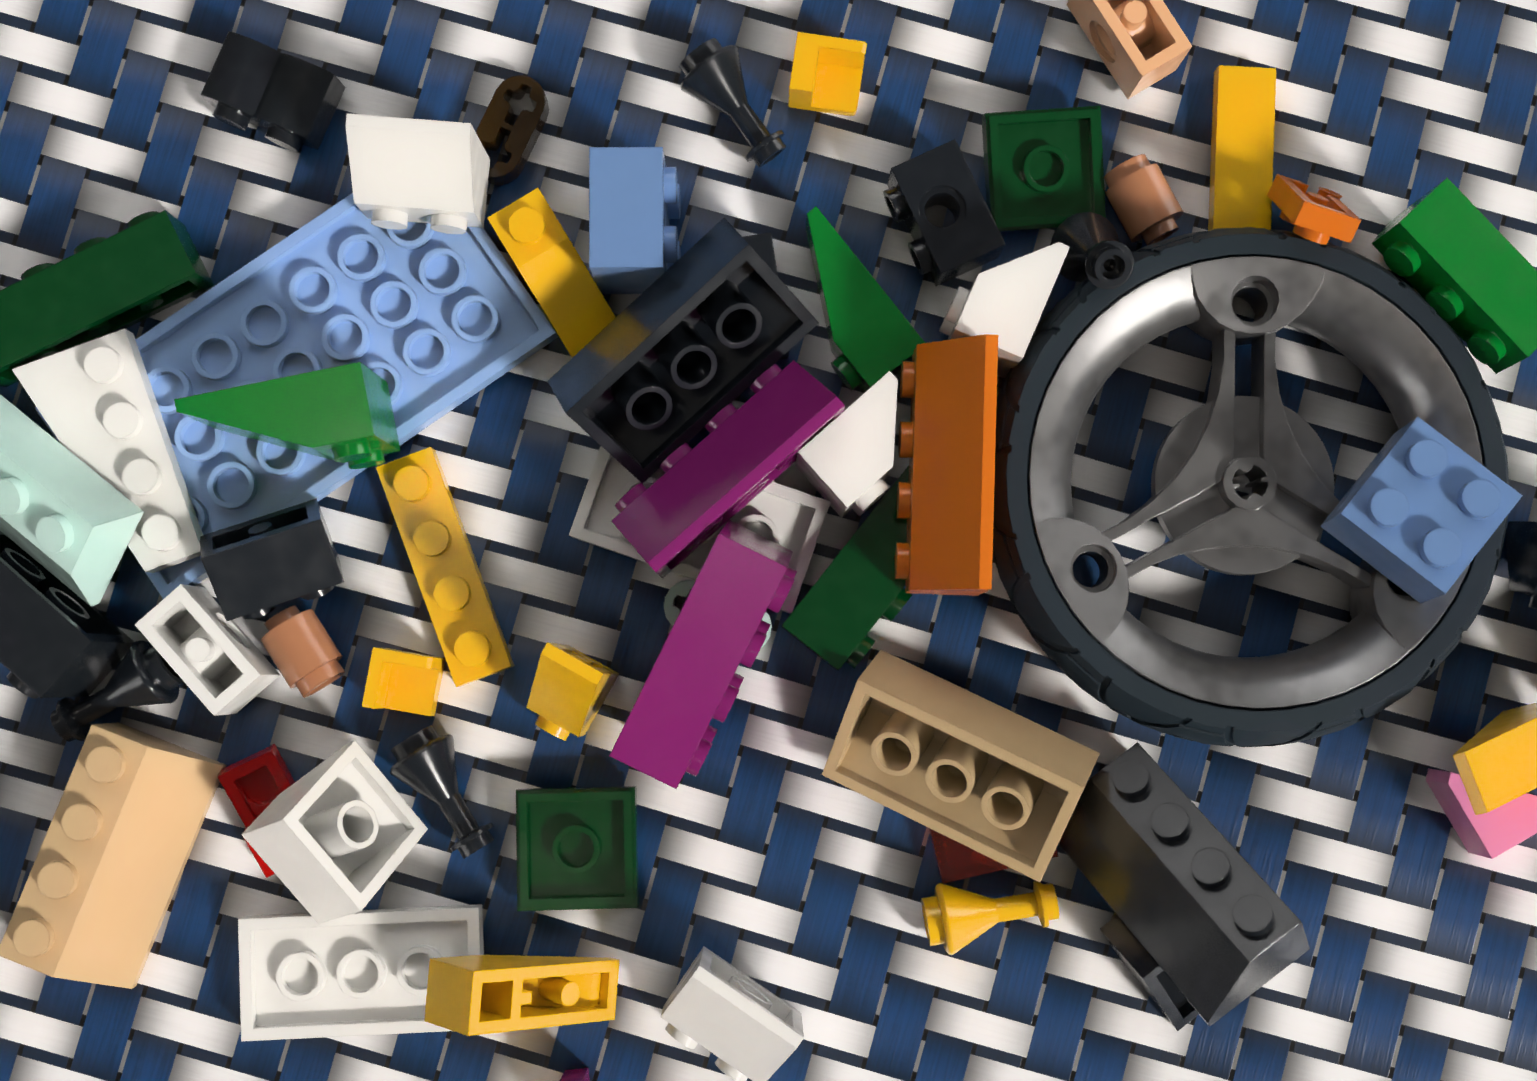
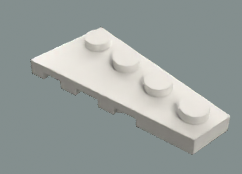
M124 328L12 369L59 442L144 511L128 547L145 572L155 573L201 556L200 536H203L132 332Z

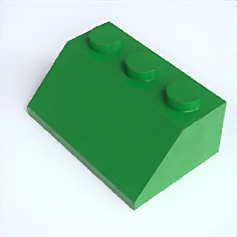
M1448 178L1444 179L1391 220L1372 242V245L1383 255L1386 265L1394 273L1404 277L1425 301L1435 309L1436 314L1446 321L1467 343L1470 353L1478 361L1488 365L1496 374L1528 358L1537 349V270Z

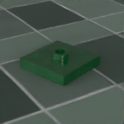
M1101 105L995 112L981 115L986 204L1000 232L1057 228L1068 217L1082 212L1097 213L1106 218Z
M636 786L516 790L517 911L638 908Z

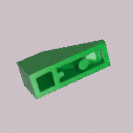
M815 206L806 214L805 229L830 348L836 357L831 362V366L850 390H854L859 386L865 393L889 371L894 376L900 372L902 361L912 362V355L916 345L923 344L925 341Z

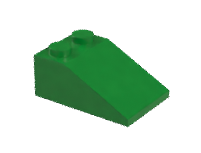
M361 362L174 399L176 412L212 428L334 460L335 462H348L349 469H362L385 463L384 454L400 451L388 383Z

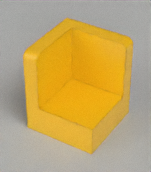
M798 32L789 85L788 107L854 116L857 112L867 43L858 40Z
M373 647L362 707L371 709L385 708L425 716H435L445 658L391 648Z

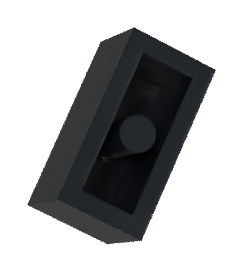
M317 498L200 536L201 560L226 621L239 617L256 619L272 612L278 604L299 597L304 600L319 598L329 593L334 588V585L344 582L340 560Z

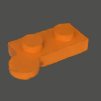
M1276 174L1267 196L1281 210L1279 217L1295 225L1293 228L1295 234L1323 245H1327L1330 237L1348 243L1352 242L1362 220L1340 201L1342 195L1319 187L1317 194L1306 192L1309 185Z

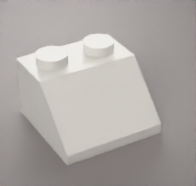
M347 113L345 126L354 204L367 219H371V224L386 229L402 230L407 228L408 222L429 223L432 230L446 234H464L467 227L484 228L490 158L471 123Z
M1057 242L979 273L970 290L959 286L939 332L949 335L948 340L984 334L998 335L997 375L1005 378L1010 368L1017 366L1024 357L1070 246Z
M890 371L797 453L796 468L825 500L831 502L830 506L841 518L851 509L861 516L890 488L884 480L891 471L894 461L898 379Z
M354 740L347 743L281 792L242 833V836L316 922L320 924L362 911L428 828Z
M703 946L664 1004L660 1016L668 1022L665 1030L675 1040L690 1049H695L700 1044L718 1057L715 1061L716 1066L735 1081H747L748 1078L752 1081H767L804 1039L802 1013L705 946Z

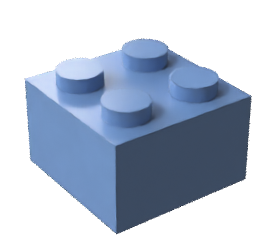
M589 147V268L602 294H642L681 258L680 241L677 240V226H670V219H680V184H677V168L666 166L663 147Z
M1416 417L1393 434L1325 519L1321 527L1421 604L1448 592L1523 495L1421 418Z

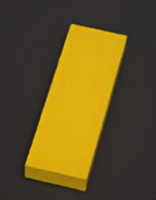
M1219 65L1214 71L1208 231L1218 228L1245 227L1271 230L1272 200L1267 195L1273 183L1276 68Z

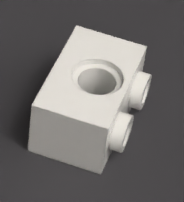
M180 584L135 624L138 630L214 716L237 714L280 676L279 672L233 620L226 621L221 606L204 587Z

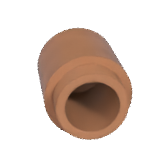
M1140 154L1124 161L1104 176V180L1109 187L1105 194L1131 242L1144 239L1148 246L1166 239L1179 229L1175 221L1184 212L1158 164H1150L1145 154Z
M296 605L277 613L265 622L264 625L269 632L260 639L261 643L289 687H297L304 698L325 688L345 673L339 663L343 656L313 609L300 612Z

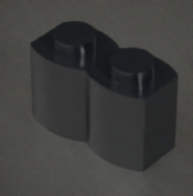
M228 31L201 92V96L215 107L212 115L218 120L243 131H246L249 123L268 129L265 134L268 140L285 149L298 152L301 144L316 150L319 149L346 87L333 73L300 58L281 53L251 38Z

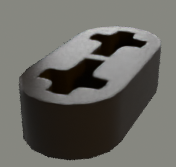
M517 75L502 81L496 89L476 130V134L485 151L486 149L496 151L504 136H508L504 149L510 160L507 164L498 161L493 169L489 168L488 183L504 185L517 179L547 121L549 114L548 100L540 84L531 77ZM525 93L530 94L529 97L535 109L532 112L522 110L514 126L511 125L514 112L509 101L511 98L521 100Z

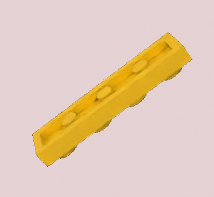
M428 447L376 467L455 686L461 687L514 667L435 449Z

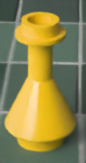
M1035 880L1033 882V892L1000 898L987 897L942 883H938L935 886V896L921 898L929 946L944 944V948L949 955H954L999 922L1038 916L1044 928L1049 926V920L1059 919L1058 900L1053 884H1042Z

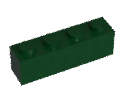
M166 210L140 214L127 223V229L109 238L97 237L87 240L74 249V255L55 264L44 263L31 267L22 273L21 281L0 290V386L6 388L19 381L12 371L14 368L124 328L126 329L214 286L185 225Z
M909 465L781 626L835 670H839L845 662L855 668L876 641L868 635V632L881 616L891 622L912 596V593H905L906 579H895L896 543H907V519L897 518L898 482H909Z

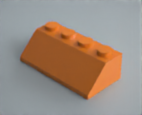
M984 334L917 344L912 355V362L902 361L900 397L911 398L910 422L900 421L898 454L899 458H909V482H898L897 518L907 519V543H896L895 579H906L905 593L978 596L992 590L998 335Z

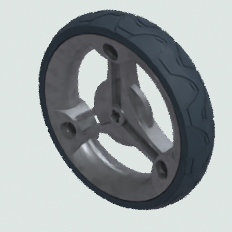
M1254 227L1218 228L1211 231L1183 234L1132 252L1134 258L1133 272L1130 278L1118 288L1101 289L1086 278L1071 290L1064 299H1061L1038 323L1023 359L1017 366L1010 368L997 397L993 558L1010 601L1033 639L1062 672L1082 690L1108 706L1111 710L1140 725L1161 733L1209 745L1261 747L1311 740L1340 731L1362 721L1364 717L1368 718L1411 692L1415 686L1431 675L1455 649L1462 639V632L1467 631L1475 620L1490 590L1494 573L1501 558L1508 515L1448 592L1421 604L1404 590H1402L1401 594L1394 592L1388 583V578L1365 560H1362L1359 566L1317 542L1316 540L1323 531L1322 523L1340 501L1334 496L1335 487L1332 464L1323 442L1309 423L1282 403L1275 363L1276 332L1288 325L1326 342L1347 357L1375 386L1387 404L1399 430L1416 417H1419L1509 485L1507 453L1501 424L1490 391L1485 381L1482 380L1481 373L1474 359L1456 332L1410 285L1395 277L1378 263L1348 248L1335 246L1331 242H1328L1327 245L1315 243L1286 230H1268ZM1233 297H1239L1249 303L1255 313L1253 322L1243 321L1237 317L1233 311ZM1186 325L1201 337L1211 340L1212 371L1206 404L1182 418L1163 440L1157 452L1152 470V497L1131 515L1104 532L1083 521L1075 520L1071 494L1072 460L1075 445L1084 417L1106 380L1122 362L1139 348L1158 336L1178 327ZM1251 344V396H1235V346ZM1244 474L1250 481V483L1245 485V488L1252 487V492L1249 495L1240 497L1234 490L1240 487V484H1233L1232 479ZM1157 516L1163 531L1170 541L1125 565L1121 554L1111 541ZM1080 554L1090 556L1098 564L1100 570L1099 578L1092 587L1083 586L1074 577L1073 563ZM1182 554L1207 569L1229 575L1265 573L1279 569L1297 559L1333 575L1351 587L1349 603L1352 620L1328 637L1287 653L1264 657L1220 656L1197 651L1175 643L1154 632L1126 610L1129 596L1128 578L1151 565Z

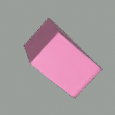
M1428 768L1426 782L1468 853L1493 859L1537 833L1536 795L1526 793L1488 813L1475 815L1460 774Z

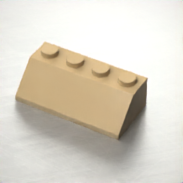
M880 650L857 679L822 775L1035 881L1041 882L1100 753Z
M119 722L92 724L1 941L0 956L54 978L129 989L136 987L220 781L217 776L223 768H226V765Z

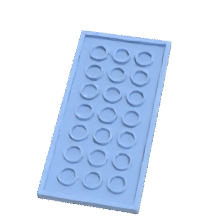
M351 193L135 339L203 535L316 498L317 501H320L367 468L349 469L348 462H335L334 460L212 428L176 412L174 399L361 362L388 383L400 446L559 337L484 228L467 227L464 234H446L432 230L429 223L408 222L407 228L402 230L377 227L371 224V219H367L354 204L353 193ZM35 407L36 411L38 412V414L40 415L48 429L51 431L55 439L59 442V440L57 439V437L55 436V434L53 433V431L51 430V428L49 427V425L47 424V422L45 421L37 407ZM201 556L155 573L145 572L163 599L180 584L196 586L208 578Z

